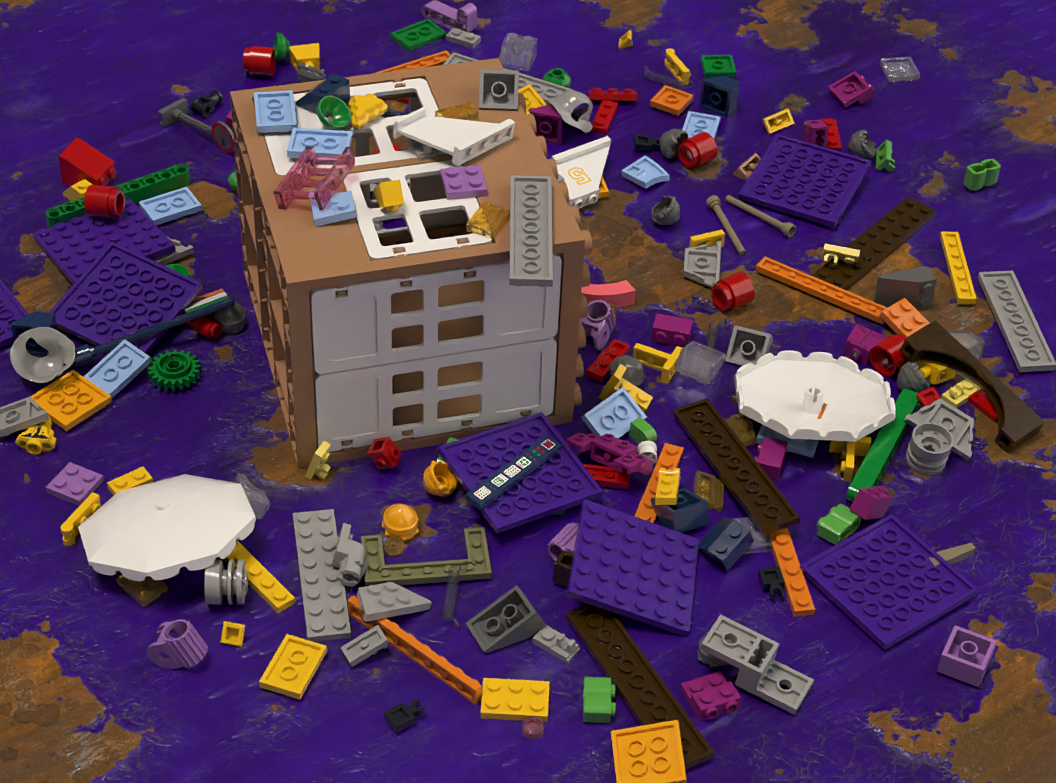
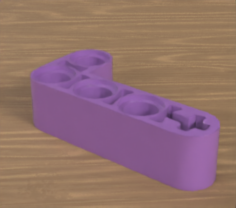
M432 0L421 8L425 18L450 30L458 28L465 32H471L477 27V8L472 3H468L456 10L437 0Z

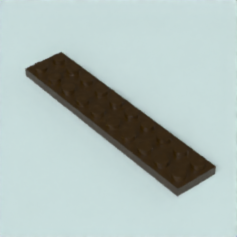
M907 197L846 247L860 250L858 263L849 264L844 262V260L838 259L837 264L834 265V259L832 258L811 276L847 291L936 216L937 211L913 198Z
M708 398L673 410L674 418L763 536L800 523V516Z
M591 604L566 612V620L606 677L611 678V684L615 685V690L640 726L678 720L685 770L714 758V751L613 612Z

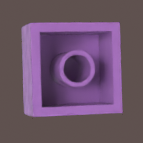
M955 625L942 652L937 672L979 687L992 658L996 640Z

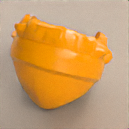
M433 460L430 466L425 469L423 486L428 493L434 496L446 497L455 490L458 485V479L447 467V463L435 462Z
M394 504L384 512L381 527L385 529L386 536L404 542L412 539L415 534L419 533V519L416 512L410 506Z

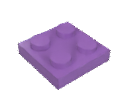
M480 165L440 169V177L447 200L487 196V186Z
M69 462L46 486V492L80 506L104 482V478L99 473Z

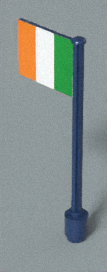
M223 289L194 298L184 310L186 314L96 347H89L86 344L75 348V359L71 367L77 366L78 368L95 362L93 358L97 357L96 355L114 349L124 339L130 343L223 308L234 306L235 300L232 296L228 297Z

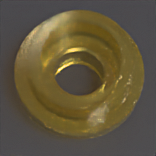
M391 536L386 539L383 548L389 555H399L404 551V543L401 538Z

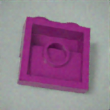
M856 71L828 86L832 95L845 108L856 101L862 104L874 97L872 85L870 83L867 84L865 78Z
M720 671L681 683L680 690L699 721L713 719L725 713H732L740 708L741 696L732 682H727Z

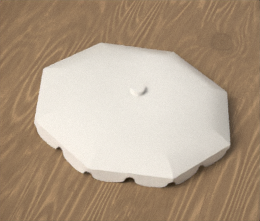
M791 350L781 351L777 356L768 353L759 358L756 365L748 363L739 368L734 376L739 412L790 439L856 442L895 420L894 399L890 397L891 391L888 381L884 382L883 377L874 370L865 368L860 371L858 365L853 360L840 356L839 359H834L830 353L813 352L804 358L800 352ZM823 404H828L821 419H817Z
M183 474L117 492L78 528L89 567L92 566L96 572L105 575H115L120 571L125 578L134 581H144L146 576L152 577L153 580H163L177 575L181 567H187L191 571L200 570L214 564V560L217 557L221 559L226 558L235 548L236 539L244 540L253 531L256 517L241 484Z

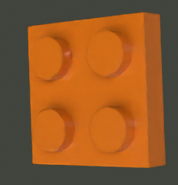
M665 85L650 100V106L679 116L693 101L694 95Z
M906 298L886 308L879 315L897 334L904 335L905 337H909L929 325V322Z

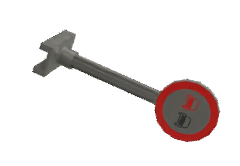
M181 98L158 111V114L162 116L160 126L165 128L178 120L184 121L212 135L218 147L224 152L231 153L234 151L233 132L224 122L218 121L210 127L188 116L190 113L187 99Z

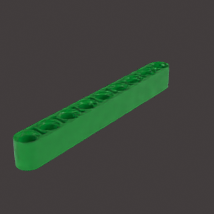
M178 164L114 187L124 192L125 200L131 199L137 204L140 201L188 186L190 184L189 167L185 164ZM84 197L48 209L46 211L48 228L55 226L57 223L70 221L74 217L86 215Z
M903 388L895 402V420L882 426L848 488L846 500L853 502L860 488L877 486L909 426L904 421L906 415L916 413L920 405L916 398L918 392Z

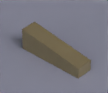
M968 543L936 553L950 565H953L973 556L976 548L972 543ZM929 557L934 566L940 564L933 557Z

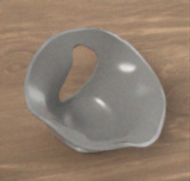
M571 89L555 99L547 98L548 102L555 107L567 124L585 133L592 130L593 126L589 119L593 104L588 96ZM585 103V106L573 111L578 105Z
M37 327L22 333L15 340L10 351V360L16 372L23 378L36 383L56 380L63 371L73 364L75 359L74 343L65 335L50 327ZM34 339L40 346L48 350L49 354L41 358L30 355L26 350L27 340Z

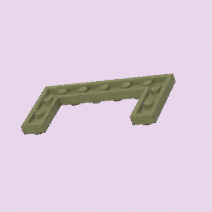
M485 528L464 529L467 559L385 565L382 535L361 536V544L364 546L365 551L364 558L369 561L364 572L365 587L386 582H393L397 585L447 582L450 580L448 579V573H455L452 572L455 570L458 571L461 564V569L464 570L459 572V581L491 579L492 572Z

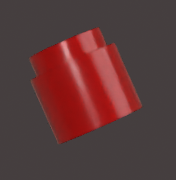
M260 46L245 48L243 55L244 72H249L250 75L273 77L276 64L275 48Z
M700 132L684 140L679 145L677 153L680 162L685 167L697 168L715 159L718 154V148L714 138L709 133Z
M88 186L84 197L86 214L89 217L101 218L121 216L125 208L124 192L114 186Z
M737 272L717 281L716 285L711 289L712 300L716 307L722 311H732L754 300L755 296L753 284L743 272Z
M900 334L888 336L870 350L869 359L877 372L884 376H892L904 364L910 362L900 352L907 337Z

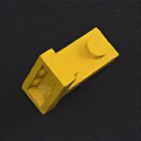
M636 343L633 349V358L638 359L642 365L662 371L661 382L668 384L682 364L684 348L677 346L672 354H668Z
M620 364L598 398L604 401L610 393L614 394L624 387L644 413L653 397L623 379L622 376L627 368Z
M863 437L856 442L830 440L829 452L841 453V459H844V461H841L840 473H844L843 481L851 482L854 470V455H867L870 450L871 437Z

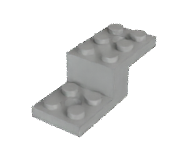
M723 615L718 617L701 643L700 649L739 668L736 686L794 715L814 679L775 660L779 643ZM732 639L735 643L730 644L727 643L725 640ZM779 685H786L790 689L784 690Z

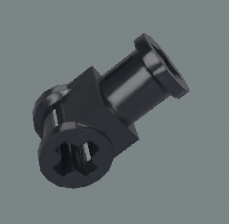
M213 90L208 96L202 95L199 98H194L190 109L192 112H199L202 116L208 117L215 110V105L223 101V96L218 90Z

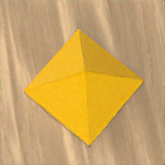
M631 30L619 39L620 49L633 46Z
M224 621L220 643L242 647L245 625Z

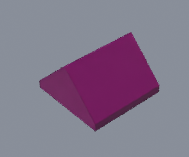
M552 104L531 109L530 114L534 115L536 121V137L544 136L546 142L560 145L562 116Z

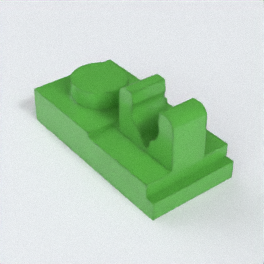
M887 139L876 151V170L878 171L885 168L891 172L895 168L893 165L895 160L891 158L892 142Z

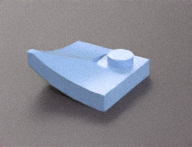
M643 156L621 171L622 177L644 188H648L658 182L670 180L668 173L647 156Z
M309 191L316 227L357 217L352 191L339 193Z

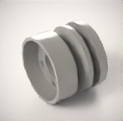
M924 422L917 425L913 430L905 458L907 464L921 474L935 475L940 473L946 466L953 446L952 434L947 428L937 423Z
M214 560V564L205 568L206 604L221 605L223 595H227L229 605H233L234 596L236 595L237 604L244 605L248 590V573L245 568V561L238 560L237 569H235L234 560H230L228 568L224 569L222 560Z

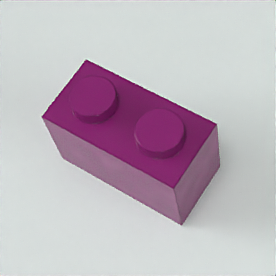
M656 314L651 341L688 348L693 320Z
M765 436L763 444L759 443L757 455L759 456L754 458L772 481L778 482L786 457L788 441Z
M882 486L860 488L849 510L865 520L883 518L894 497Z

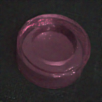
M529 717L523 721L522 733L526 738L535 740L543 736L545 725L540 718Z

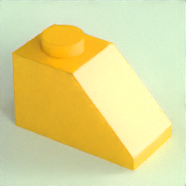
M86 179L79 181L63 192V196L70 201L85 197L88 186L92 184Z
M400 180L380 182L373 189L381 210L387 209V212L399 211V207L404 205Z

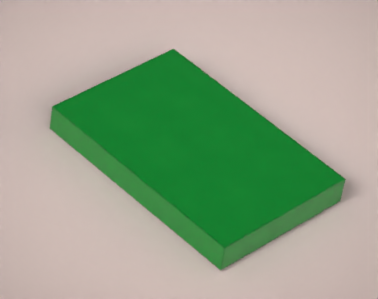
M429 19L392 32L391 39L410 52L445 38L447 32Z

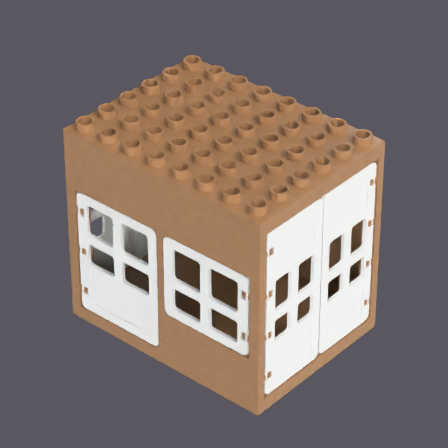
M499 58L344 77L350 80V99L354 95L365 96L368 93L374 94L383 101L409 98V114L424 107L426 109L425 116L497 124L508 119L515 122L512 139L459 166L452 163V155L437 150L438 157L420 161L411 147L409 150L395 151L388 134L393 133L395 120L406 115L386 118L380 116L368 122L359 130L353 128L352 122H349L346 127L340 129L339 131H352L353 138L355 139L356 155L355 157L348 156V161L287 157V148L292 131L257 133L254 92L293 90L297 128L333 130L325 127L320 122L317 113L296 105L298 99L323 80L230 92L244 275L298 468L310 465L315 452L323 441L331 444L328 450L330 456L326 463L368 457L367 452L373 440L378 438L390 437L399 450L404 451L446 444L450 437L462 439L543 412L553 426L573 422L574 406L581 405L582 403L579 384L575 383L576 377H582L584 374L581 355L577 354L578 348L585 347L586 345L585 331L583 325L579 324L580 318L588 316L587 300L581 292L582 287L590 285V272L587 263L584 262V255L592 254V238L588 230H580L581 219L578 207L576 205H568L569 191L566 182H557L558 169L555 159H546L547 146L544 136L536 137V121L533 114H526L524 94L522 92L518 93V110L479 108L480 69L504 70ZM331 116L325 117L327 121L333 122ZM369 137H374L379 154L369 155ZM480 165L487 186V196L447 200L440 177V169ZM511 175L551 176L553 287L509 285ZM409 178H410V189H409L408 184H407V182H406V179H409ZM400 180L404 205L399 207V211L387 212V209L381 210L377 200H370V184ZM309 191L324 193L352 191L357 217L316 227ZM403 218L407 227L376 231L373 222Z

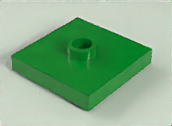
M732 55L701 56L700 61L705 78L736 77Z

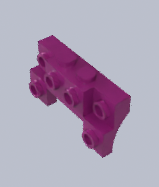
M577 433L566 440L568 446L574 445L579 447L580 453L591 450L590 459L619 472H624L625 470H627V474L641 472L644 476L652 472V460L637 454V446L630 444L628 441L618 439L612 434L606 433L598 437L596 434L591 433L588 435Z

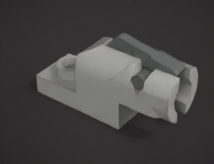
M343 523L331 565L339 568L338 579L342 584L355 586L360 582L369 561L364 558V546L359 542L352 541L353 535L349 534L351 525Z

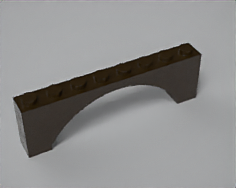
M937 321L932 322L904 340L900 352L912 363L916 361L929 362L954 369L971 379L985 392L997 414L998 435L995 441L1007 453H1010L1039 433L1045 421Z

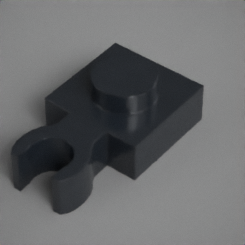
M634 134V149L640 151H651V149L661 151L659 139H651L648 135Z
M780 568L759 569L758 577L763 590H770L769 598L773 600L774 594H779L780 598L783 599L784 579Z
M419 699L414 700L408 707L401 703L385 711L384 718L397 733L413 725L415 717H421L426 713V707L417 709V707H420Z

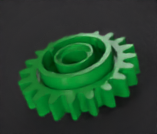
M174 349L173 352L166 350L164 355L159 353V358L153 357V361L149 364L147 370L149 380H152V385L157 384L158 388L165 386V391L169 388L175 391L177 387L183 390V386L190 387V382L196 383V379L200 378L201 365L196 355L191 356V352L184 354V350L177 352Z

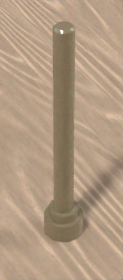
M716 195L710 196L706 200L708 208L715 211L739 255H744L746 251L721 210L720 199Z
M730 195L725 198L726 202L781 229L783 235L789 238L794 235L796 225L790 222L782 223Z

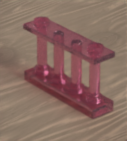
M306 146L273 192L278 208L287 209L293 199L316 200L319 210H324L355 165V158L350 147H346L339 157H318L314 147ZM318 165H333L332 168H316ZM310 176H325L323 180L308 179ZM301 188H317L315 191H300Z

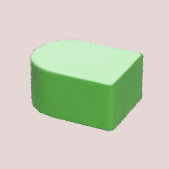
M639 417L630 423L629 436L638 444L643 441H656V431L644 419Z

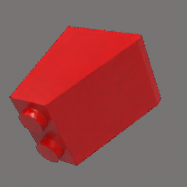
M77 137L58 156L62 184L72 186L84 179L92 185L107 186L117 173L112 159Z

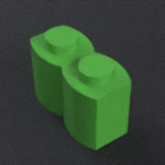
M994 159L971 164L966 169L963 184L973 191L981 189L983 186L993 185L998 180L1001 165Z
M839 504L836 507H832L828 515L819 519L817 535L837 545L858 529L861 517L849 510V507Z
M584 677L583 722L610 723L611 716H615V703L611 702V698H615V685H611V678Z

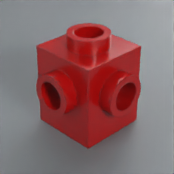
M390 437L374 439L367 452V455L379 470L395 468L402 454Z

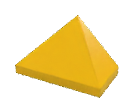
M789 108L762 119L768 134L794 124Z

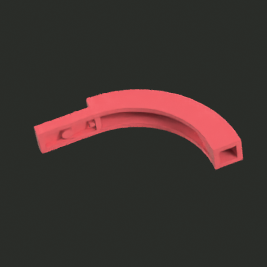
M627 280L612 284H590L589 286L582 287L581 293L585 295L587 304L595 301V299L606 301L611 309L635 304L636 290Z

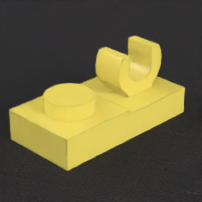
M830 244L824 245L823 256H825V264H827L829 258L834 259V265L837 264L838 259L844 260V262L849 264L858 263L860 250Z
M966 378L943 393L941 399L958 408L968 401L969 396L980 391L981 388Z
M323 441L317 449L306 472V478L311 480L315 474L320 479L324 480L326 478L327 472L331 468L325 464L330 456L328 450L331 444Z

